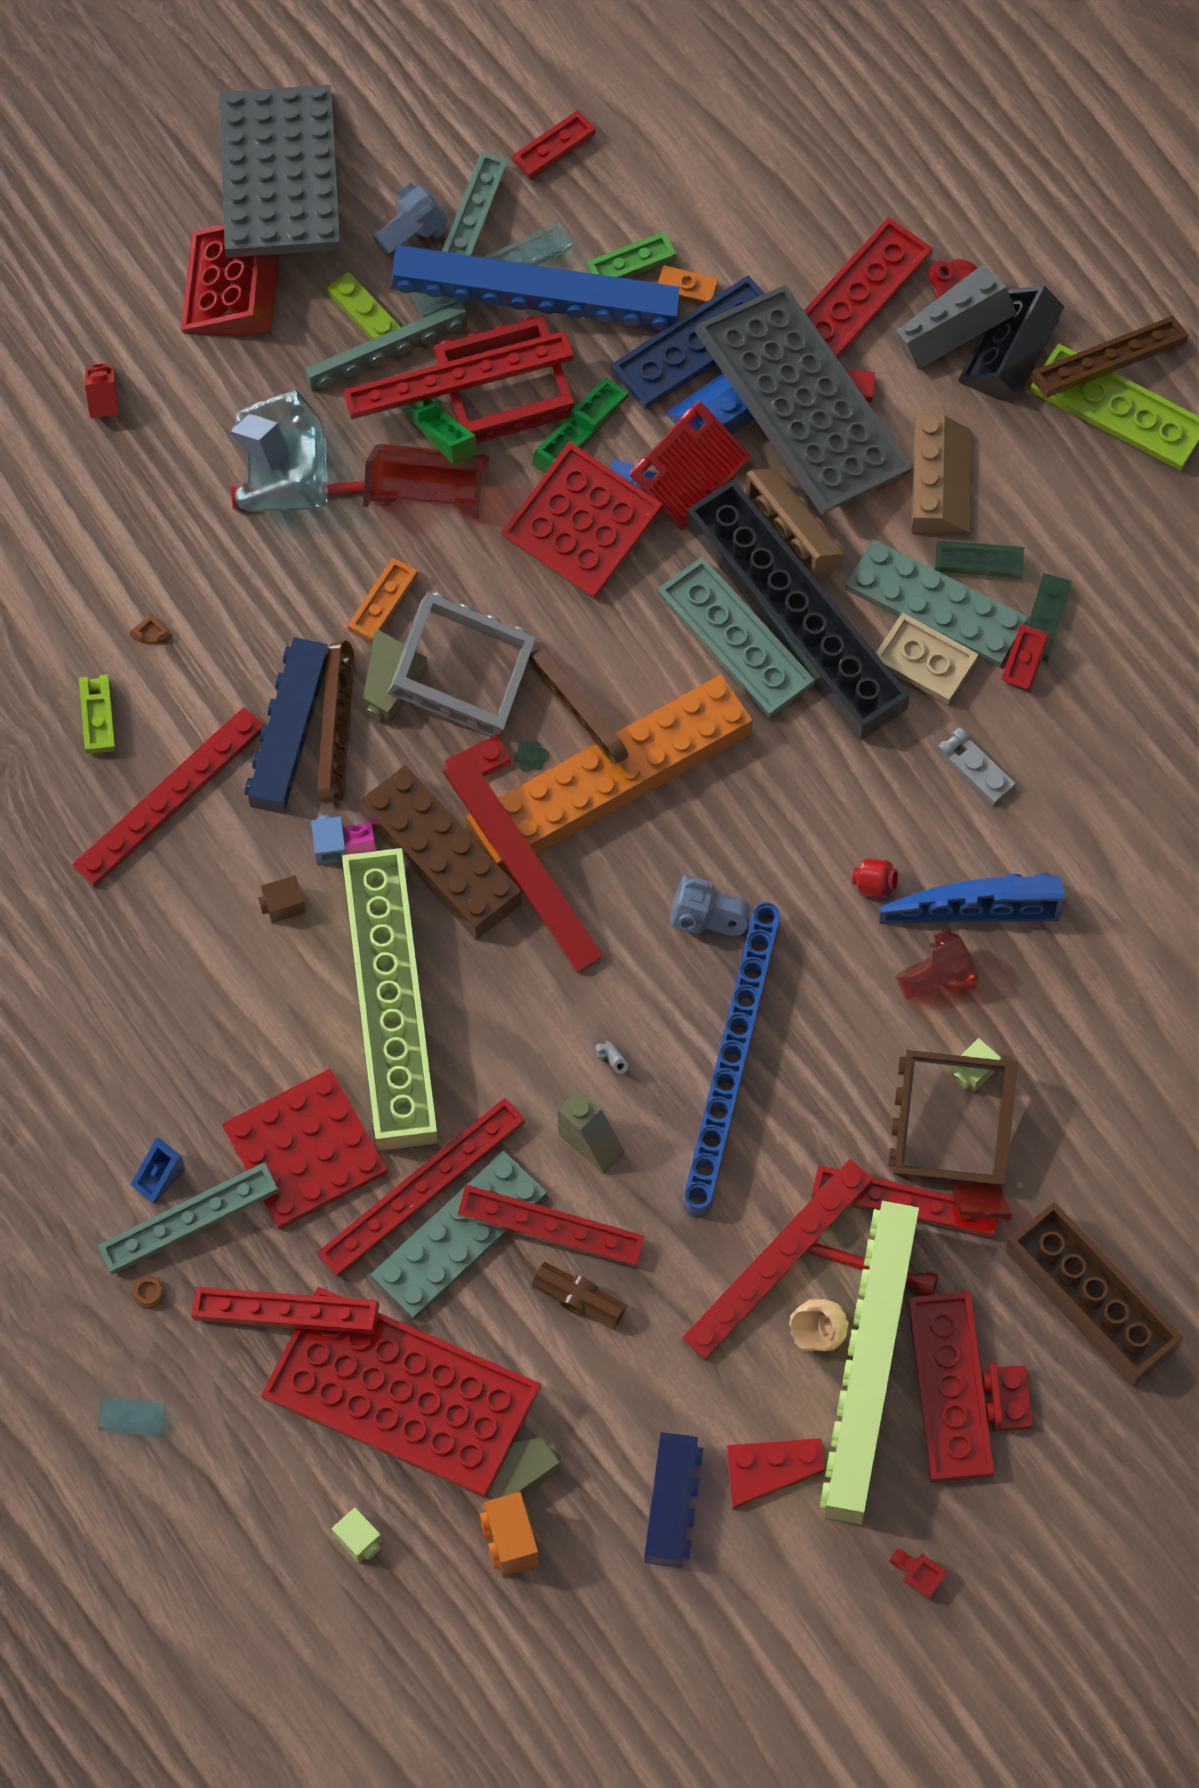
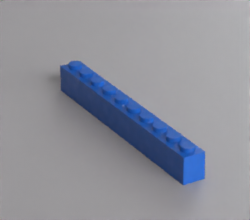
M401 245L396 246L390 288L401 293L415 292L434 298L441 296L455 298L461 302L476 301L483 302L489 306H510L516 310L531 309L538 310L544 314L558 313L572 318L586 317L600 322H620L627 326H647L659 331H663L675 323L679 299V286Z

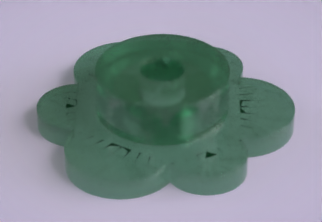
M528 741L520 742L518 752L514 754L515 761L519 762V767L524 772H529L533 768L535 770L542 769L543 762L549 757L548 751L545 748H541V743L538 741H533L532 743Z

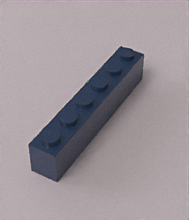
M293 637L291 647L286 646L283 664L286 665L284 672H279L277 675L275 689L278 692L276 699H271L269 703L268 716H271L269 724L262 727L260 742L263 743L260 752H255L252 764L255 772L253 778L247 779L245 786V795L248 796L250 807L285 814L326 671L328 644Z

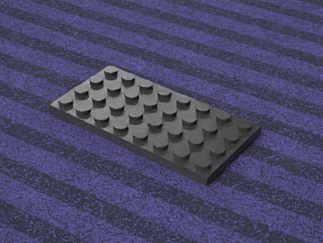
M331 85L219 92L226 258L341 250Z
M786 285L696 325L694 332L821 515L894 481L912 470L913 467Z

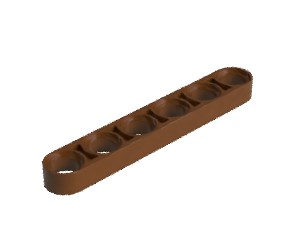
M346 640L331 643L327 655L317 782L319 798L325 804L342 801L345 791L355 659L353 647Z
M541 647L530 653L529 661L535 672L611 763L617 765L626 760L629 756L621 739L545 649Z

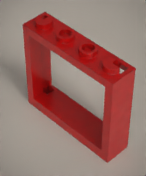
M544 316L537 318L528 317L519 323L499 325L493 330L482 333L474 332L457 340H445L439 345L434 346V359L436 365L534 337L547 336L550 333ZM560 364L550 367L560 396L476 420L468 421L458 391L446 394L455 421L475 435L476 444L567 419L574 408V402Z

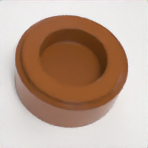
M144 1276L134 1283L132 1295L138 1306L144 1309H152L162 1302L164 1289L157 1278Z

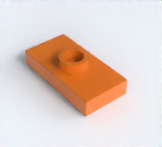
M663 265L658 283L679 286L678 300L703 305L714 298L718 278Z

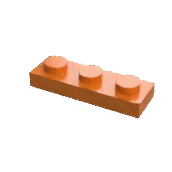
M392 557L347 625L348 631L373 643L374 633L377 629L382 631L417 578L418 570Z

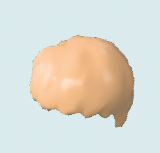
M817 1298L810 1299L800 1305L791 1314L789 1322L791 1327L790 1334L794 1339V1343L802 1351L835 1350L845 1340L849 1325L846 1314L839 1304L831 1300Z

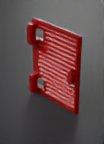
M698 401L680 417L678 423L650 453L645 455L631 469L632 472L629 476L644 492L662 503L664 507L662 511L680 530H683L686 527V510L707 497L708 494L710 495L724 486L752 456L701 401ZM697 416H700L705 423L696 431L690 424ZM650 466H654L658 473L649 481L643 474Z

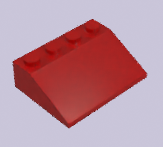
M224 224L193 231L181 331L189 334L250 336L271 331L279 254L226 258Z

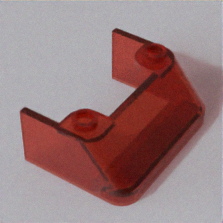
M377 444L366 460L362 507H369L371 501L377 506H390L391 502L401 498L454 504V507L460 510V514L473 515L474 519H479L484 505L490 457L478 453V455L453 466L438 449Z

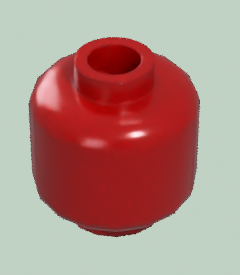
M866 858L861 862L859 868H854L852 883L857 885L858 892L863 897L885 899L891 892L894 893L897 889L898 870L888 860Z

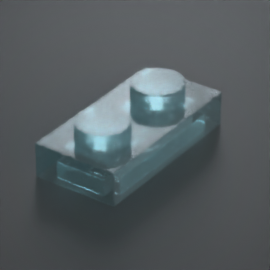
M102 1397L98 1429L102 1431L161 1436L165 1403Z

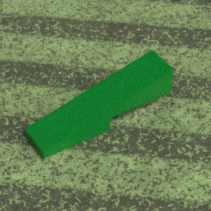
M606 377L571 410L570 417L535 449L532 465L546 473L569 441L582 449L627 399L628 392Z
M436 397L399 407L453 466L478 455L475 435L443 411L442 402Z

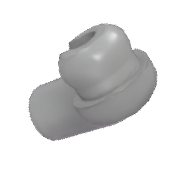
M605 1041V1044L599 1043L595 1046L597 1059H607L613 1070L618 1074H623L627 1071V1061L612 1042Z

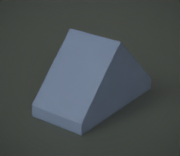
M248 414L229 433L270 474L291 455L277 422Z

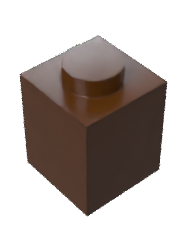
M296 875L261 885L263 896L258 897L259 905L263 915L269 914L271 923L306 913Z

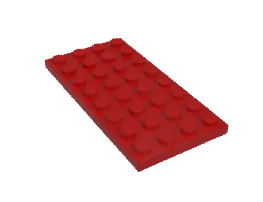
M319 1286L313 1296L344 1298ZM378 1313L375 1334L296 1328L262 1391L261 1397L268 1402L486 1498L541 1389V1384Z

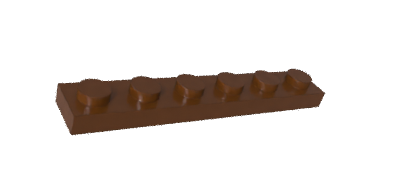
M1170 316L1032 371L1030 378L1044 397L1048 398L1185 344L1189 335L1175 317Z

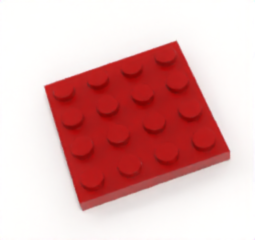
M569 441L502 530L501 535L595 600L664 507L655 498Z
M331 1068L222 1123V1128L246 1171L264 1162L266 1163L279 1192L262 1201L278 1230L388 1174L385 1164Z

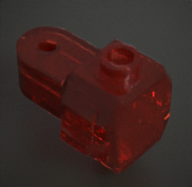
M950 929L934 936L935 942L929 945L928 958L904 969L895 976L905 999L917 997L940 985L952 992L959 990L960 994L968 993L977 987L975 982L979 980V974L959 934L951 933Z

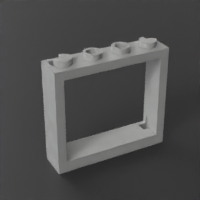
M427 592L420 602L387 694L490 737L499 736L505 727L536 637L530 635L523 628L511 627L502 623L497 617L484 616L477 613L471 606L453 603L442 594ZM430 612L520 649L497 715L406 678Z

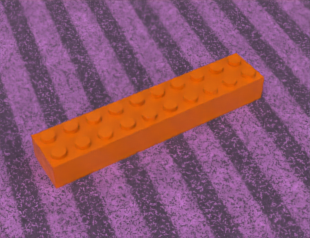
M722 674L616 732L629 756L619 764L613 765L600 748L594 744L498 799L534 853L538 855L752 734L753 720ZM468 814L466 816L467 830L472 838L504 872H507L506 866L471 814Z

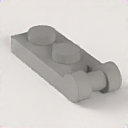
M961 728L953 731L948 741H942L936 746L940 756L993 807L1015 788L1016 783L985 755ZM957 747L964 751L960 756L954 752Z

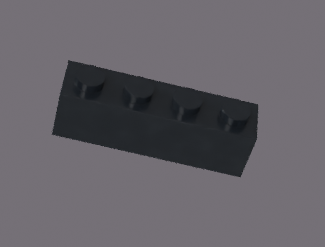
M1045 285L1008 290L1017 314L982 333L958 379L961 384L998 400L1019 398L1065 307Z

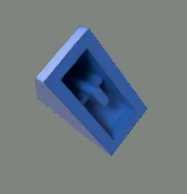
M156 1138L130 1185L149 1201L155 1203L185 1171L182 1156L161 1138Z

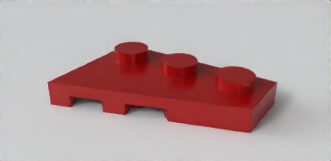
M822 1438L727 1445L732 1510L756 1498L765 1497L775 1490L794 1485L824 1472Z

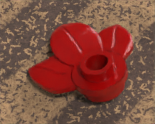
M955 259L950 263L946 261L934 262L928 270V279L931 285L935 287L936 298L941 297L976 270L977 267L964 259ZM939 270L944 272L947 277L942 276Z

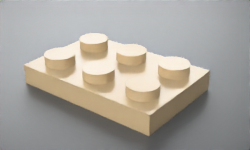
M903 612L876 652L892 674L948 705L978 660L979 655Z

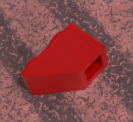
M105 363L91 365L90 369H85V389L89 417L97 418L118 415L119 406L114 366H107Z

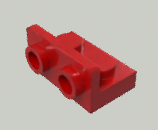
M990 1363L987 1373H983L984 1392H990L991 1403H986L987 1421L993 1422L994 1432L1031 1429L1032 1418L1026 1365L997 1367L996 1363Z

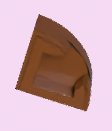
M152 614L147 616L129 632L134 640L144 644H158L172 637L171 632Z

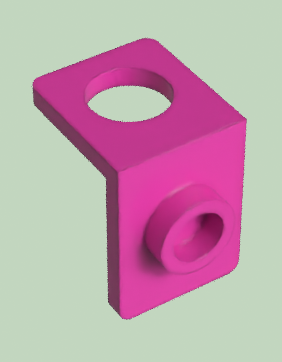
M362 823L342 828L346 855L376 851L371 823Z

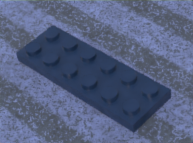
M747 275L612 363L611 371L645 410L716 364L694 332L697 324L765 293Z

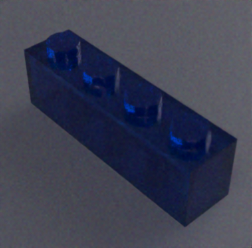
M660 1433L644 1563L682 1568L683 1558H690L692 1540L686 1539L687 1527L693 1528L696 1509L690 1508L691 1496L697 1497L700 1479L694 1478L695 1466H701L703 1447H698V1437Z

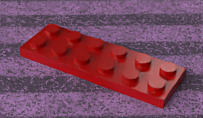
M887 217L804 309V312L837 359L933 252V247L890 217Z
M971 1292L908 1297L930 1481L939 1482L993 1477L994 1467Z

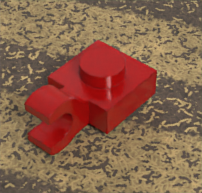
M897 1548L889 1560L893 1566L907 1573L903 1582L928 1600L948 1573L924 1554H921L916 1561L900 1548Z

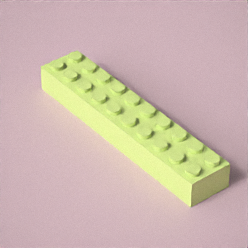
M402 848L342 855L377 1151L437 1144V1128Z
M882 1201L880 1210L874 1209L869 1236L875 1237V1240L868 1239L864 1266H870L869 1270L863 1269L859 1295L864 1296V1300L857 1299L853 1325L859 1326V1329H852L848 1355L853 1356V1361L846 1360L842 1386H848L847 1391L841 1390L836 1414V1416L842 1417V1422L835 1421L831 1446L837 1447L836 1452H829L825 1477L831 1478V1482H824L819 1507L825 1509L824 1518L862 1525L919 1207Z

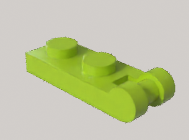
M109 674L100 675V678L88 679V676L79 677L86 754L116 751ZM101 690V694L90 695V691Z

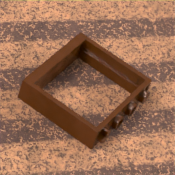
M907 1050L906 1057L900 1056L898 1075H904L903 1086L896 1088L895 1105L900 1106L899 1118L893 1117L891 1136H897L896 1149L890 1148L888 1162L889 1167H894L893 1174L1004 1186L1006 1183L1018 1062ZM915 1062L1003 1072L992 1175L904 1165Z

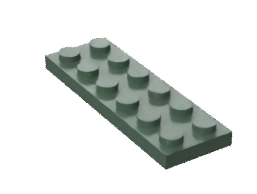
M874 539L845 585L846 591L900 617L902 612L978 653L979 658L999 668L1013 647L1020 624L1026 625L1028 616Z
M703 556L657 589V595L768 718H771L815 684V679Z
M502 1151L467 1184L537 1205L547 1196V1192L505 1151ZM464 1188L370 1274V1278L413 1321L509 1232L458 1217L457 1212Z

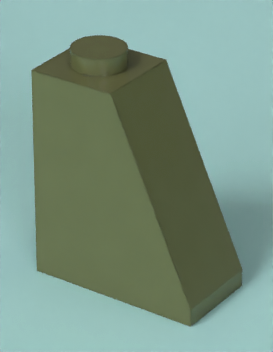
M378 629L374 633L363 695L364 710L372 719L376 721L382 720L390 724L405 703V701L387 694L405 645ZM415 651L406 678L419 683L428 670L427 657Z
M580 1089L558 1109V1135L604 1174L624 1153V1150L602 1109Z
M542 1438L513 1443L487 1495L488 1500L516 1492H521L523 1497L559 1472L560 1462L558 1460L561 1459V1455L552 1443L547 1445Z

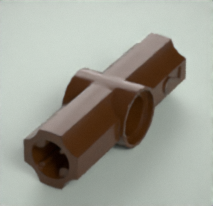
M545 1261L538 1269L532 1282L533 1288L560 1301V1305L569 1312L578 1316L586 1315L613 1330L618 1326L626 1310V1304L600 1291L592 1281L579 1275L573 1277Z

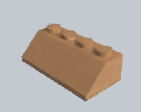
M916 414L913 430L911 533L969 536L971 429L945 415Z
M774 468L749 471L746 477L745 494L816 581L819 582L842 567L844 552L840 543L828 536L823 522L811 515L806 501L800 496L797 497L792 491L789 480L784 475L780 476Z

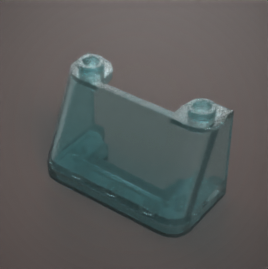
M295 389L236 411V424L234 427L248 414L277 422L291 454L270 474L248 453V483L239 484L235 493L239 507L244 508L247 512L311 510L325 506L327 504L324 426L317 412L299 391Z

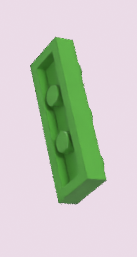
M665 231L589 260L587 261V268L591 274L627 279L676 260V252Z

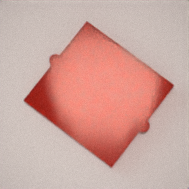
M951 1183L950 1189L961 1217H975L985 1220L989 1218L1011 1219L1012 1214L1000 1186L979 1185L978 1183Z

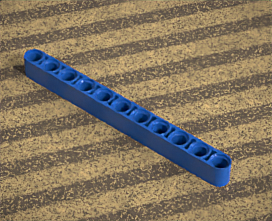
M770 902L758 904L752 914L688 1176L684 1208L690 1216L696 1218L707 1215L712 1207L776 942L780 912ZM766 916L770 917L773 922L763 924L758 919ZM763 944L767 949L759 952L755 951L752 946ZM749 971H755L760 977L750 979L745 974ZM741 999H750L754 1004L744 1007L738 1002ZM736 1026L744 1027L747 1030V1032L742 1035H737L731 1029H733ZM729 1054H735L740 1060L731 1063L725 1057ZM722 1082H728L733 1085V1088L723 1091L718 1085ZM715 1110H722L727 1116L722 1119H716L711 1113ZM714 1138L720 1144L716 1147H708L704 1144V1141ZM705 1166L711 1168L713 1173L708 1176H702L697 1170ZM695 1195H701L706 1201L703 1204L696 1205L690 1201V1198Z

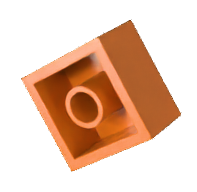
M521 1492L483 1502L484 1512L479 1513L480 1524L485 1540L490 1538L492 1540V1543H489L488 1546L493 1569L500 1568L502 1577L539 1567L538 1550Z

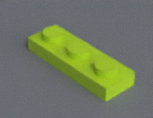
M347 272L327 287L328 295L370 340L401 328L350 272Z

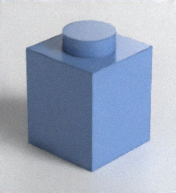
M324 815L317 818V820H311L317 865L343 861L342 855H346L341 816Z

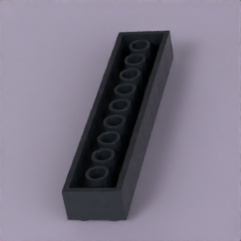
M734 479L686 510V526L777 639L815 679V686L860 741L908 709L909 693Z

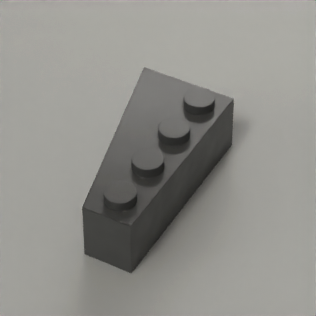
M982 264L896 330V333L907 359L917 369H920L1017 313L1007 287Z

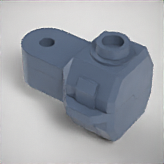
M410 182L397 193L401 197L396 202L397 216L372 236V239L385 255L396 249L397 245H401L413 234L423 238L432 236L435 240L448 230L445 226L448 217L423 186H414Z
M685 874L682 876L675 893L669 921L672 927L695 934H700L704 930L709 929L730 936H738L747 929L750 908L743 899L717 892L712 882Z

